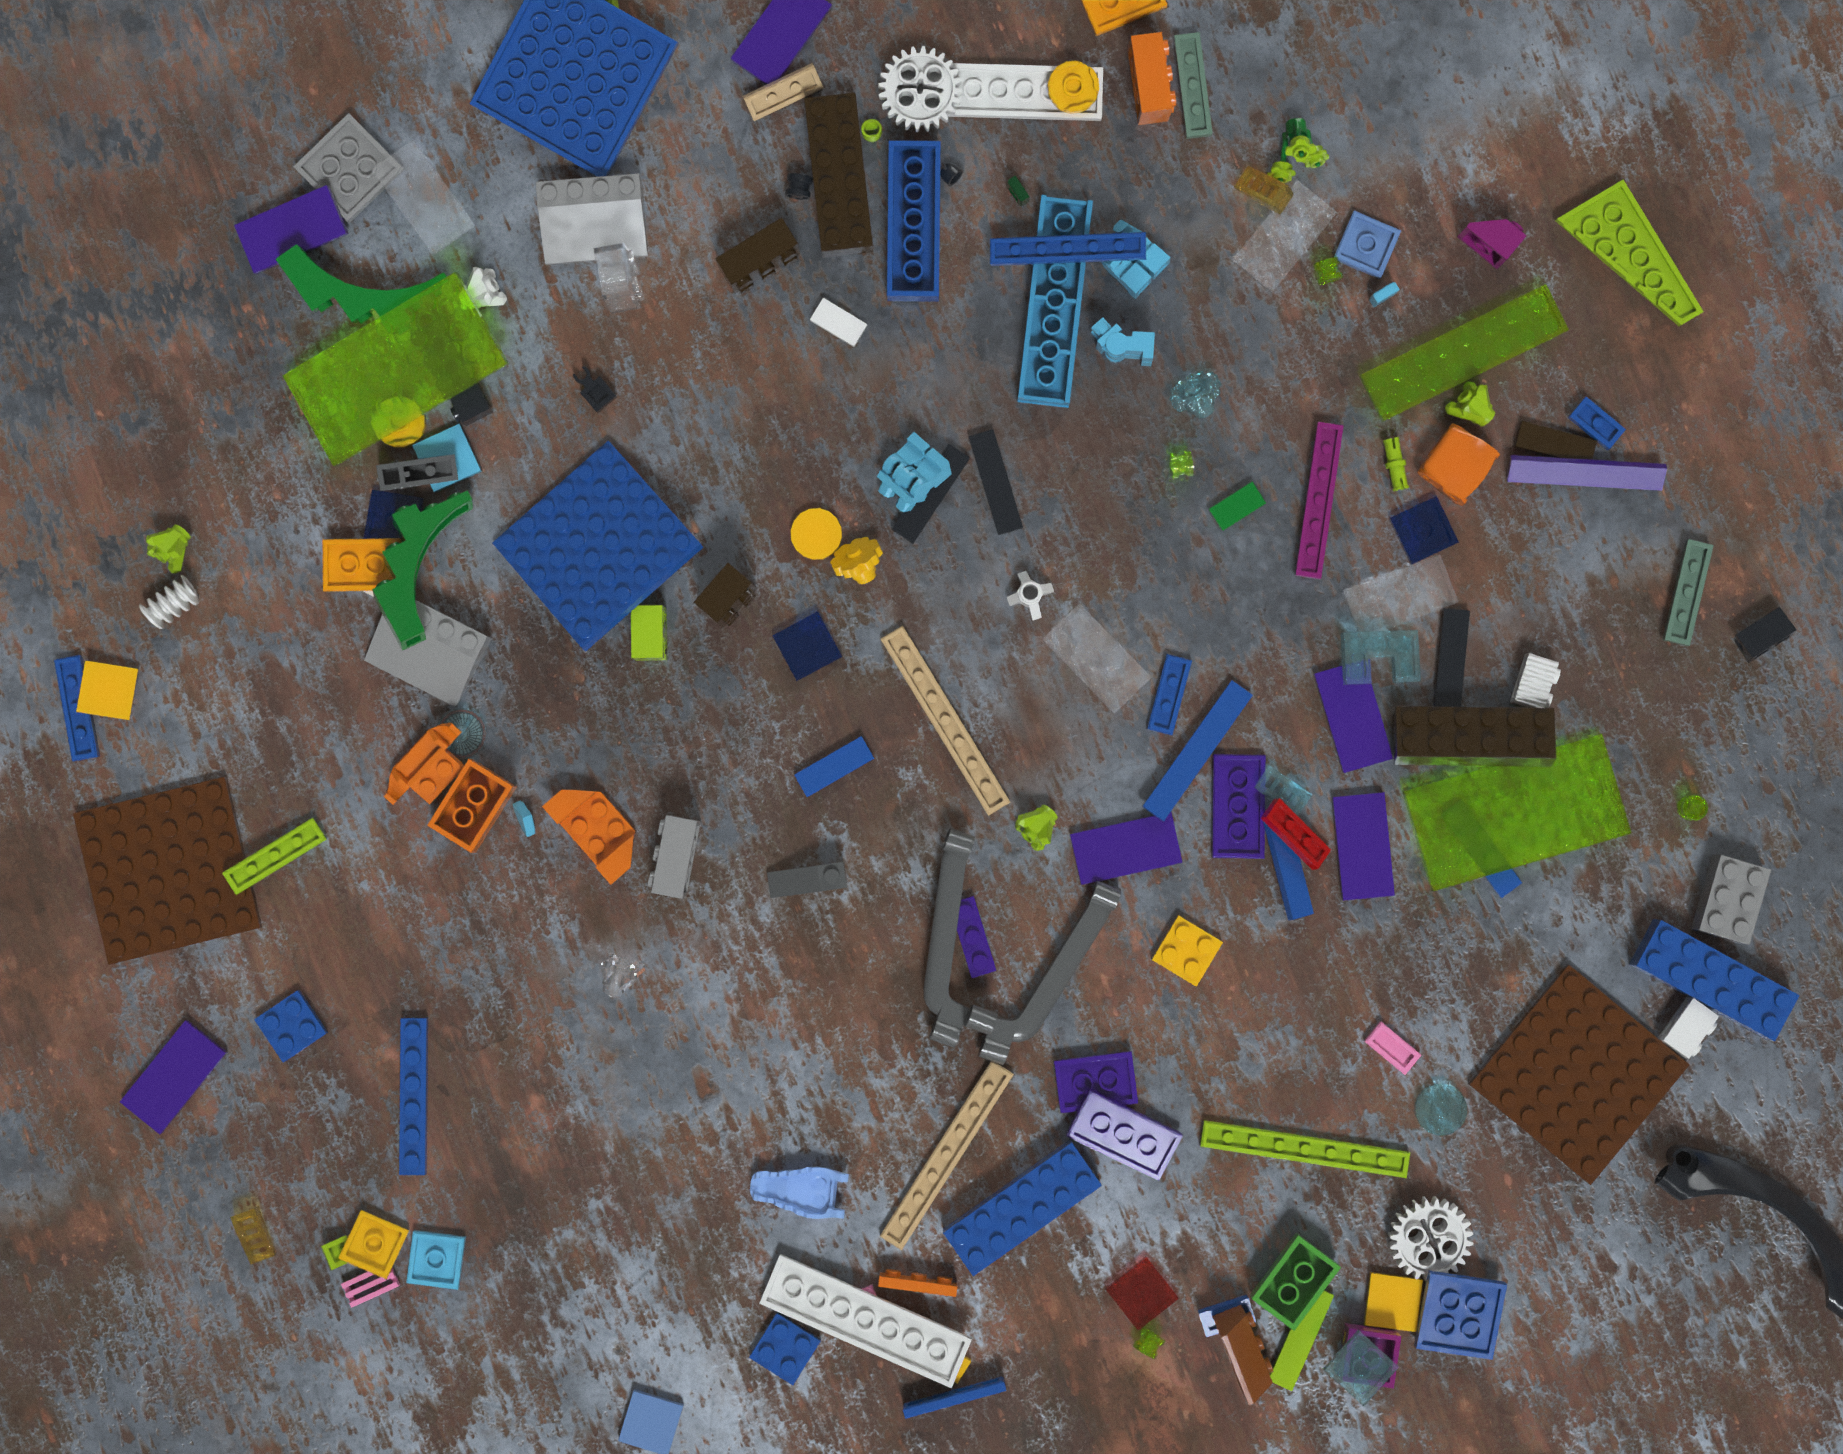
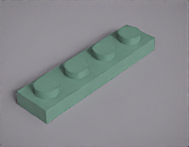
M1200 32L1174 35L1186 139L1212 136Z
M1691 539L1685 541L1662 638L1663 641L1690 646L1714 545Z

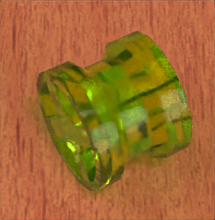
M1338 257L1328 258L1313 264L1314 270L1319 275L1317 279L1318 285L1333 283L1343 278L1342 272L1338 269Z
M1190 450L1179 455L1169 453L1172 479H1176L1180 475L1194 476Z
M1687 795L1682 797L1677 803V811L1684 820L1697 821L1705 817L1708 812V805L1706 800L1699 795Z
M1143 1327L1141 1337L1134 1342L1133 1347L1146 1356L1156 1359L1158 1355L1157 1350L1159 1346L1164 1345L1165 1339Z

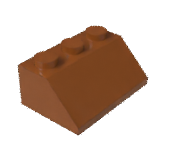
M1239 1305L1212 1317L1238 1384L1248 1405H1252L1273 1383L1269 1373L1274 1371L1269 1358H1263L1261 1351L1265 1348L1260 1335L1254 1336L1252 1328L1256 1327L1251 1312L1245 1313L1242 1305Z

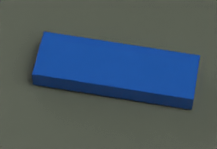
M1166 654L1147 726L1148 730L1170 736L1173 735L1192 660Z
M861 736L796 773L794 776L806 797H809L870 762L874 757Z

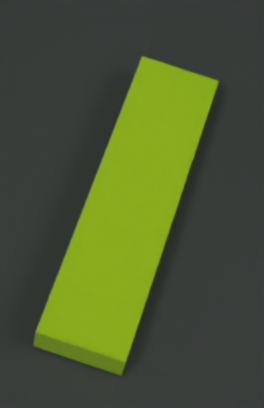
M311 818L222 874L234 893L238 895L327 839L314 818Z
M1324 1290L1296 1330L1293 1331L1289 1328L1272 1367L1274 1372L1270 1373L1273 1383L1293 1391L1334 1295Z

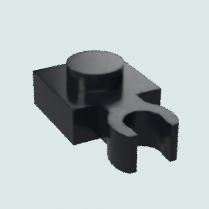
M583 366L582 368L587 374L586 377L578 379L575 374H573V377L578 384L586 387L580 393L598 414L617 396L600 376L593 381L590 371Z

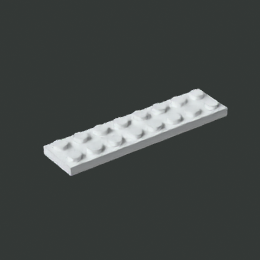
M953 63L950 70H959V74L954 78L962 80V84L956 87L962 89V95L955 96L960 100L959 106L952 105L956 110L955 115L947 113V116L1101 121L1103 67H1091L1099 80V92L1096 101L1089 109L1081 113L1069 114L1060 111L1054 106L1048 96V81L1057 66ZM907 70L901 76L905 80H912L915 77V73ZM933 72L927 78L930 82H938L941 76ZM918 85L917 93L922 94L923 85ZM903 86L897 87L899 90L905 89ZM938 89V90H934V91H937L938 93H942V92H943V89ZM903 96L899 102L903 106H909L913 103V99L909 96ZM929 98L925 104L929 108H935L939 105V101L935 98Z
M782 1254L779 1255L759 1303L950 1388L954 1384L972 1340V1337Z

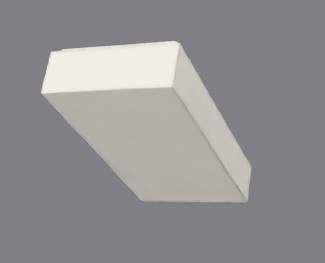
M825 298L821 300L810 318L811 322L852 347H855L868 326L865 322Z

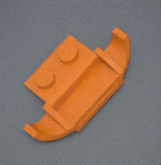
M444 723L428 729L393 767L389 776L388 787L383 797L394 805L411 787L430 805L464 767V764L447 749L462 731L453 723Z

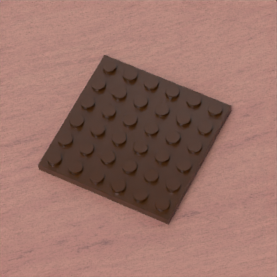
M227 777L73 813L108 965L262 928L253 886L236 895L222 874L246 859Z
M1566 964L1468 1084L1586 1183L1591 1185L1684 1073L1689 1064L1579 972Z

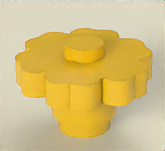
M868 537L856 538L850 544H844L835 551V558L830 561V564L836 576L843 575L845 579L852 577L858 584H866L875 578V566L880 562L879 557L883 552L876 539L869 540Z

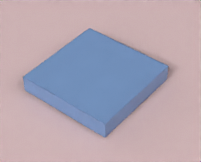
M1353 211L1333 260L1381 279L1401 230Z
M634 1389L618 1441L658 1454H669L684 1404Z

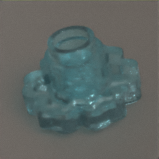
M1203 371L1190 374L1185 380L1177 382L1171 389L1172 396L1169 398L1170 402L1178 412L1187 410V412H1191L1197 418H1205L1215 410L1214 400L1221 393L1219 389L1221 382L1214 372L1204 374Z

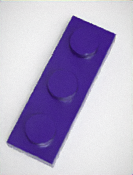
M974 896L962 899L957 932L971 978L994 972L996 968Z

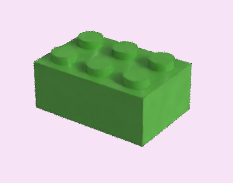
M1295 1233L1251 1292L1250 1297L1295 1331L1341 1267L1309 1241Z

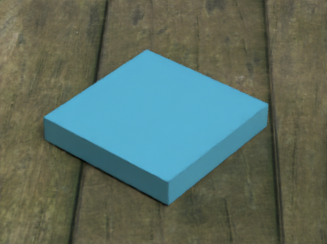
M460 424L412 445L418 459L455 454L459 480L430 484L434 493L482 472Z
M414 1230L406 1283L458 1290L460 1287L466 1236Z

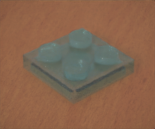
M1358 1329L1323 1369L1360 1404L1365 1406L1399 1366Z

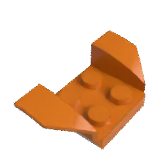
M560 790L542 806L551 818L566 830L595 863V868L610 885L630 869L636 830L602 792Z

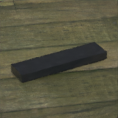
M994 430L969 436L970 445L998 536L1023 529Z
M950 444L947 445L941 455L949 461L952 475L936 488H931L927 493L925 501L916 503L911 511L903 512L892 528V531L912 544L915 543L970 460L969 456Z
M1443 608L1433 707H1461L1470 617L1469 610Z

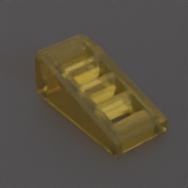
M1250 166L1246 168L1234 186L1239 192L1278 214L1283 212L1294 195L1289 185ZM1255 177V181L1253 182L1251 187L1248 188V184L1250 183L1252 178ZM1262 182H1264L1260 190L1256 192ZM1271 187H1272V188H1273L1272 191H1271L1270 194L1266 197V194L1269 192V190H1270Z
M259 1206L230 1217L250 1265L276 1255ZM249 1218L253 1219V1223L244 1226L242 1221ZM257 1228L258 1232L247 1236V1230ZM261 1236V1242L253 1245L250 1244L249 1240ZM265 1246L267 1251L254 1255L253 1250Z

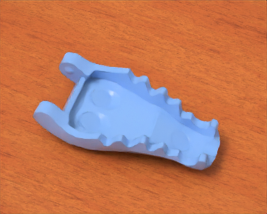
M805 1167L778 1172L758 1171L752 1176L750 1194L754 1201L772 1203L777 1207L792 1211L806 1218L844 1219L845 1210L835 1208L837 1183L848 1182L849 1174L827 1167Z

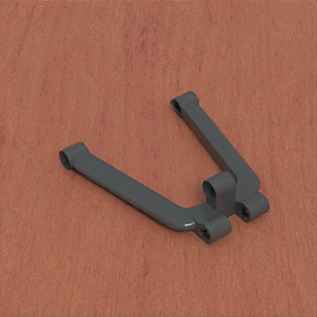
M950 828L943 844L944 853L941 861L923 988L925 1003L930 1011L936 1014L929 1039L954 1048L959 1039L962 1026L984 1033L978 1057L1003 1065L1012 1042L1026 1041L1039 1031L1104 926L1111 911L1115 910L1121 895V889L1096 881V887L1091 900H1088L1086 908L1017 1016L1007 1019L997 1017L998 1013L976 1005H972L969 1008L950 998L949 982L965 867L975 841V836Z

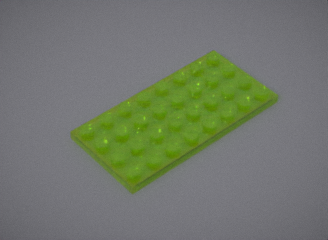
M454 272L282 376L332 465L338 466L507 366L509 363L459 273Z
M1602 734L1557 746L1556 760L1551 767L1488 766L1402 791L1431 891H1437L1632 834Z

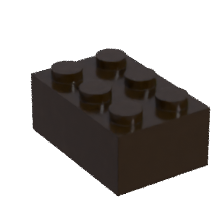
M781 217L716 257L715 260L734 294L738 292L743 294L754 287L753 283L761 278L766 280L776 273L775 269L783 264L787 267L798 260L797 256L800 255V249L796 239Z
M727 562L696 598L694 603L722 628L726 624L730 627L739 617L737 611L742 605L747 607L754 600L756 588L752 582Z

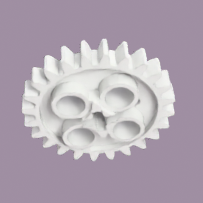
M914 46L911 47L910 55L901 50V59L893 55L894 65L885 64V69L889 73L880 74V78L886 81L878 83V89L884 90V92L879 94V99L887 100L882 104V109L890 108L888 118L897 116L896 125L898 126L904 121L905 130H908L912 124L915 125L916 132L919 131L920 125H924L926 131L929 132L930 124L932 123L938 129L940 119L946 123L948 122L947 113L955 115L956 110L952 105H960V100L955 96L962 95V89L956 88L962 84V80L954 78L959 74V70H950L953 61L949 60L944 63L945 54L942 53L939 57H936L935 48L929 54L926 53L925 46H922L920 53L916 52ZM907 70L915 73V77L912 80H905L901 75ZM936 72L941 76V79L938 82H930L927 76L930 73ZM918 85H923L922 94L917 93ZM903 86L905 89L899 90L897 87ZM943 89V92L938 93L934 90ZM903 96H909L913 99V103L909 106H903L899 100ZM929 98H935L939 101V105L935 108H929L925 102Z
M1425 1196L1422 1197V1204L1419 1205L1415 1200H1412L1413 1208L1411 1209L1404 1205L1405 1214H1395L1399 1222L1390 1223L1395 1231L1388 1232V1236L1393 1239V1241L1388 1243L1390 1249H1394L1390 1254L1393 1259H1397L1395 1263L1398 1267L1404 1266L1403 1271L1407 1275L1412 1272L1415 1279H1418L1422 1274L1425 1281L1427 1280L1428 1270L1449 1273L1448 1270L1452 1269L1457 1273L1456 1264H1466L1462 1256L1471 1255L1466 1246L1473 1245L1471 1239L1467 1238L1472 1236L1473 1232L1467 1228L1471 1225L1469 1220L1463 1219L1465 1213L1462 1210L1457 1211L1458 1207L1455 1203L1449 1206V1202L1445 1198L1439 1204L1436 1196H1433L1431 1203L1428 1202ZM1436 1218H1443L1440 1225L1432 1226ZM1421 1219H1425L1426 1226L1433 1235L1432 1240L1439 1251V1259H1436L1434 1249L1429 1244V1238L1423 1229ZM1412 1229H1419L1416 1236L1408 1237ZM1446 1241H1452V1245L1448 1249H1442ZM1422 1252H1429L1427 1258L1418 1260Z

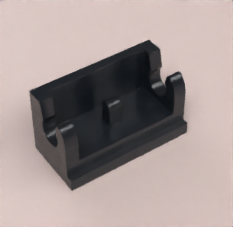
M1778 607L1736 634L1737 640L1735 644L1746 658V661L1750 663L1790 638L1795 633L1796 628L1783 610Z

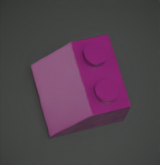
M1502 219L1470 222L1457 238L1495 269H1498L1527 235L1523 233L1524 230L1518 223Z

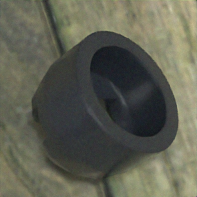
M953 163L945 164L947 169L942 168L940 175L948 186H952L961 178L963 170Z

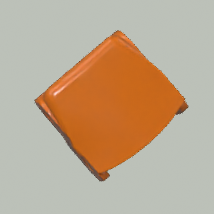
M1452 423L1423 461L1417 473L1455 504L1463 506L1468 501L1466 497L1481 484L1494 461L1500 456V453L1482 439L1470 434L1459 425Z

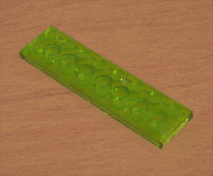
M1545 284L1361 374L1359 377L1381 421L1384 422L1569 331Z

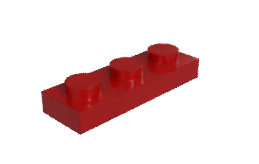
M1280 798L1273 799L1261 819L1312 870L1319 869L1331 849Z

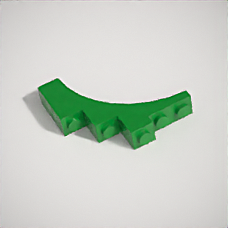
M297 244L276 258L280 267L313 312L318 310L321 313L325 312L334 305L332 301L336 299L352 323L358 321L360 324L365 323L373 317L371 312L375 310L392 334L398 332L400 336L413 328L411 323L415 319L409 311L412 309L415 312L421 310L428 304L426 301L434 294L436 297L441 296L449 290L447 285L451 283L448 276L443 272L427 282L408 288L393 290L366 289L345 283L328 274L314 263Z
M468 490L463 493H453L446 501L439 504L432 503L426 506L422 512L419 511L416 504H413L411 506H402L392 514L393 524L403 542L392 543L386 547L385 551H382L384 562L393 580H383L372 590L374 599L402 651L426 640L425 630L418 616L415 603L416 581L420 565L429 547L440 532L456 518L473 509L472 498Z

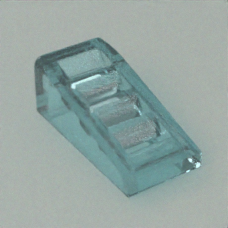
M1268 766L1255 785V788L1271 801L1280 798L1297 816L1313 795L1271 766ZM1273 776L1275 780L1268 789L1265 787V784ZM1280 782L1284 786L1279 791V793L1276 794L1273 791ZM1289 789L1292 792L1287 800H1285L1282 796ZM1297 795L1298 797H1300V799L1294 806L1291 804V802Z

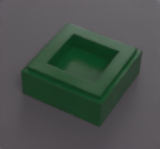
M1016 176L1010 178L1007 182V189L1018 205L1022 207L1029 202L1030 196Z

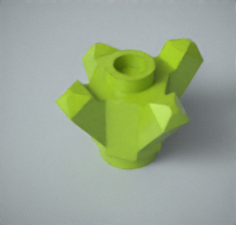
M1466 382L1463 386L1464 391L1457 398L1458 402H1449L1445 410L1448 415L1470 420L1481 427L1485 426L1495 416V411L1492 409L1493 405L1490 403L1487 385L1476 386L1474 382Z
M176 524L172 528L168 527L165 531L147 535V554L153 558L156 557L163 563L168 561V570L171 573L181 572L185 549L191 536L185 529Z
M1042 805L1034 811L1018 815L1015 828L1021 832L1022 837L1027 842L1031 843L1035 851H1040L1044 849L1046 844H1050L1053 826L1056 824L1055 821L1058 817L1050 807Z

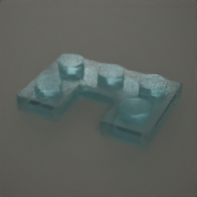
M1418 630L1341 633L1343 685L1371 684L1370 658L1391 657L1393 683L1421 682Z

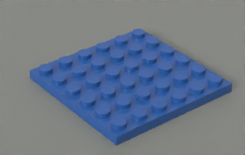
M524 0L470 104L595 176H608L679 43L605 0Z
M609 440L492 543L585 652L703 548L700 542Z

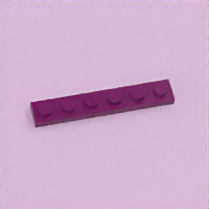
M1317 422L1294 576L1319 580L1322 577L1344 425Z

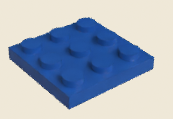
M1428 1270L1414 1342L1415 1348L1493 1360L1507 1289L1506 1282Z

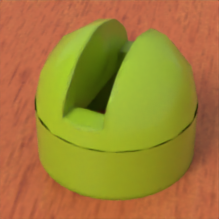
M875 119L866 120L861 127L863 138L868 142L878 141L882 135L880 122Z

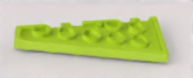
M1624 179L1555 220L1677 326L1683 325L1704 312Z

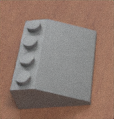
M639 173L536 182L537 207L545 265L648 257L643 186Z
M415 600L417 613L425 630L426 640L402 651L382 614L364 661L457 707L492 638Z

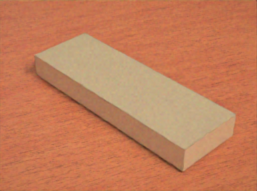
M811 63L742 97L753 121H756L823 89L814 65Z

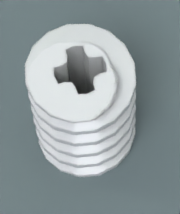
M181 575L182 584L175 580L172 581L174 590L167 586L164 587L165 596L156 592L157 602L148 598V608L139 604V608L144 616L159 629L165 628L164 621L172 623L174 620L173 615L176 617L182 616L181 608L189 611L191 608L190 603L193 605L199 604L196 590L184 575Z

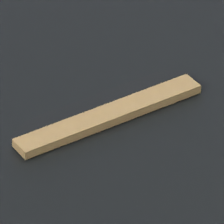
M901 626L881 638L882 643L987 815L989 816L1009 804L1008 797L904 627Z
M990 1061L880 1234L881 1238L900 1250L904 1248L1014 1073L998 1063Z

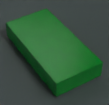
M1252 481L1211 507L1208 511L1221 531H1224L1265 505L1266 502Z

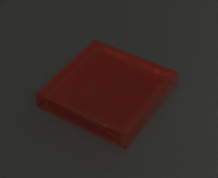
M1146 1256L1105 1288L1138 1331L1179 1299Z

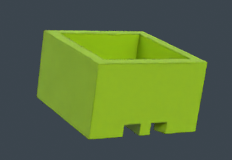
M638 605L631 611V658L636 661L667 660V655L665 654L667 651V609L663 605Z

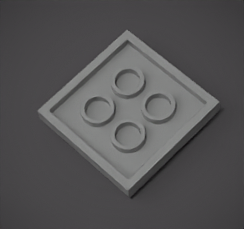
M349 113L293 166L315 189L325 185L330 187L340 214L348 223L356 218L404 171L402 166Z

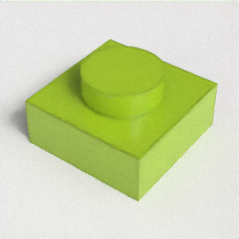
M346 1235L321 1246L331 1271L347 1264L338 1259L347 1241Z

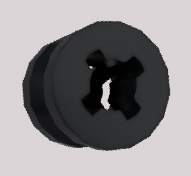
M798 173L788 174L787 181L789 182V187L785 190V196L797 200H809L811 198L809 186L813 183V177Z

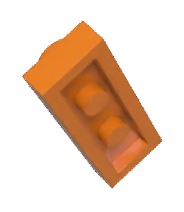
M886 1269L885 1273L880 1272L878 1287L956 1297L957 1282H952L953 1278L937 1276V1280L928 1279L927 1275L923 1273H911V1276L901 1275V1271Z

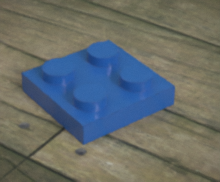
M297 990L254 1019L282 1062H286L328 1033L300 990Z
M776 1312L749 1358L791 1385H794L821 1342V1339L784 1315Z

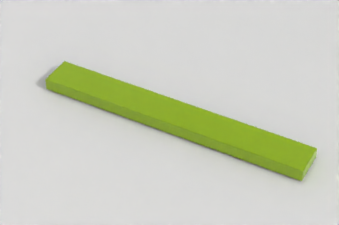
M1203 1120L1200 1147L1407 1178L1410 1158L1409 1151Z

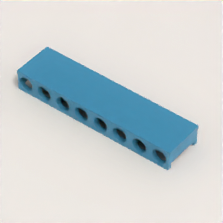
M1041 195L1036 237L1089 234L1092 200L1080 201ZM1086 262L1033 264L1017 402L1069 408Z

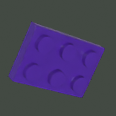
M1132 1051L1054 1060L1060 1113L1078 1111L1089 1089L1123 1105L1138 1104Z

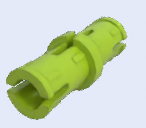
M1399 437L1383 440L1388 462L1385 465L1386 469H1389L1392 491L1409 488L1404 468L1407 464L1406 460L1402 458Z

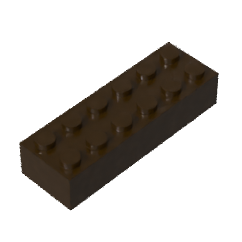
M856 92L804 98L822 258L874 252Z
M1396 706L1393 713L1394 765L1551 767L1556 760L1554 708Z

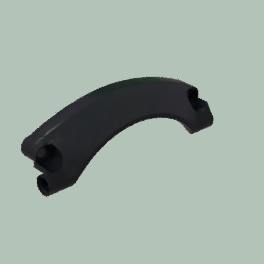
M1675 1144L1667 1150L1666 1159L1668 1165L1661 1169L1654 1183L1675 1199L1686 1200L1714 1194L1742 1196L1770 1206L1792 1222L1810 1244L1818 1260L1825 1285L1826 1308L1843 1319V1243L1819 1214L1789 1188L1770 1176L1741 1162L1710 1151ZM1684 1151L1686 1159L1683 1163L1678 1164L1676 1156L1679 1152Z

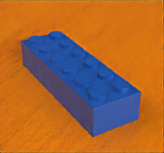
M889 141L887 301L939 302L941 141Z
M1658 919L1652 920L1629 965L1680 993L1696 999L1704 1006L1771 1041H1776L1800 996Z
M1070 1139L943 1228V1234L972 1276H974L1100 1188L1102 1184Z

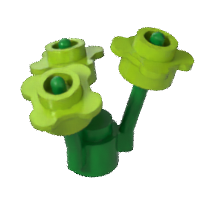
M1292 118L1285 123L1286 132L1282 133L1283 143L1280 161L1274 162L1271 172L1267 173V177L1273 179L1274 182L1287 183L1292 180V176L1296 175V172L1292 170L1293 166L1286 162L1287 156H1293L1297 162L1305 163L1307 168L1320 167L1329 159V154H1326L1327 151L1323 149V146L1313 144L1311 131L1307 129L1306 121L1303 118Z

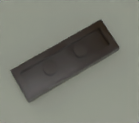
M1521 421L1514 447L1554 458L1593 460L1597 441Z

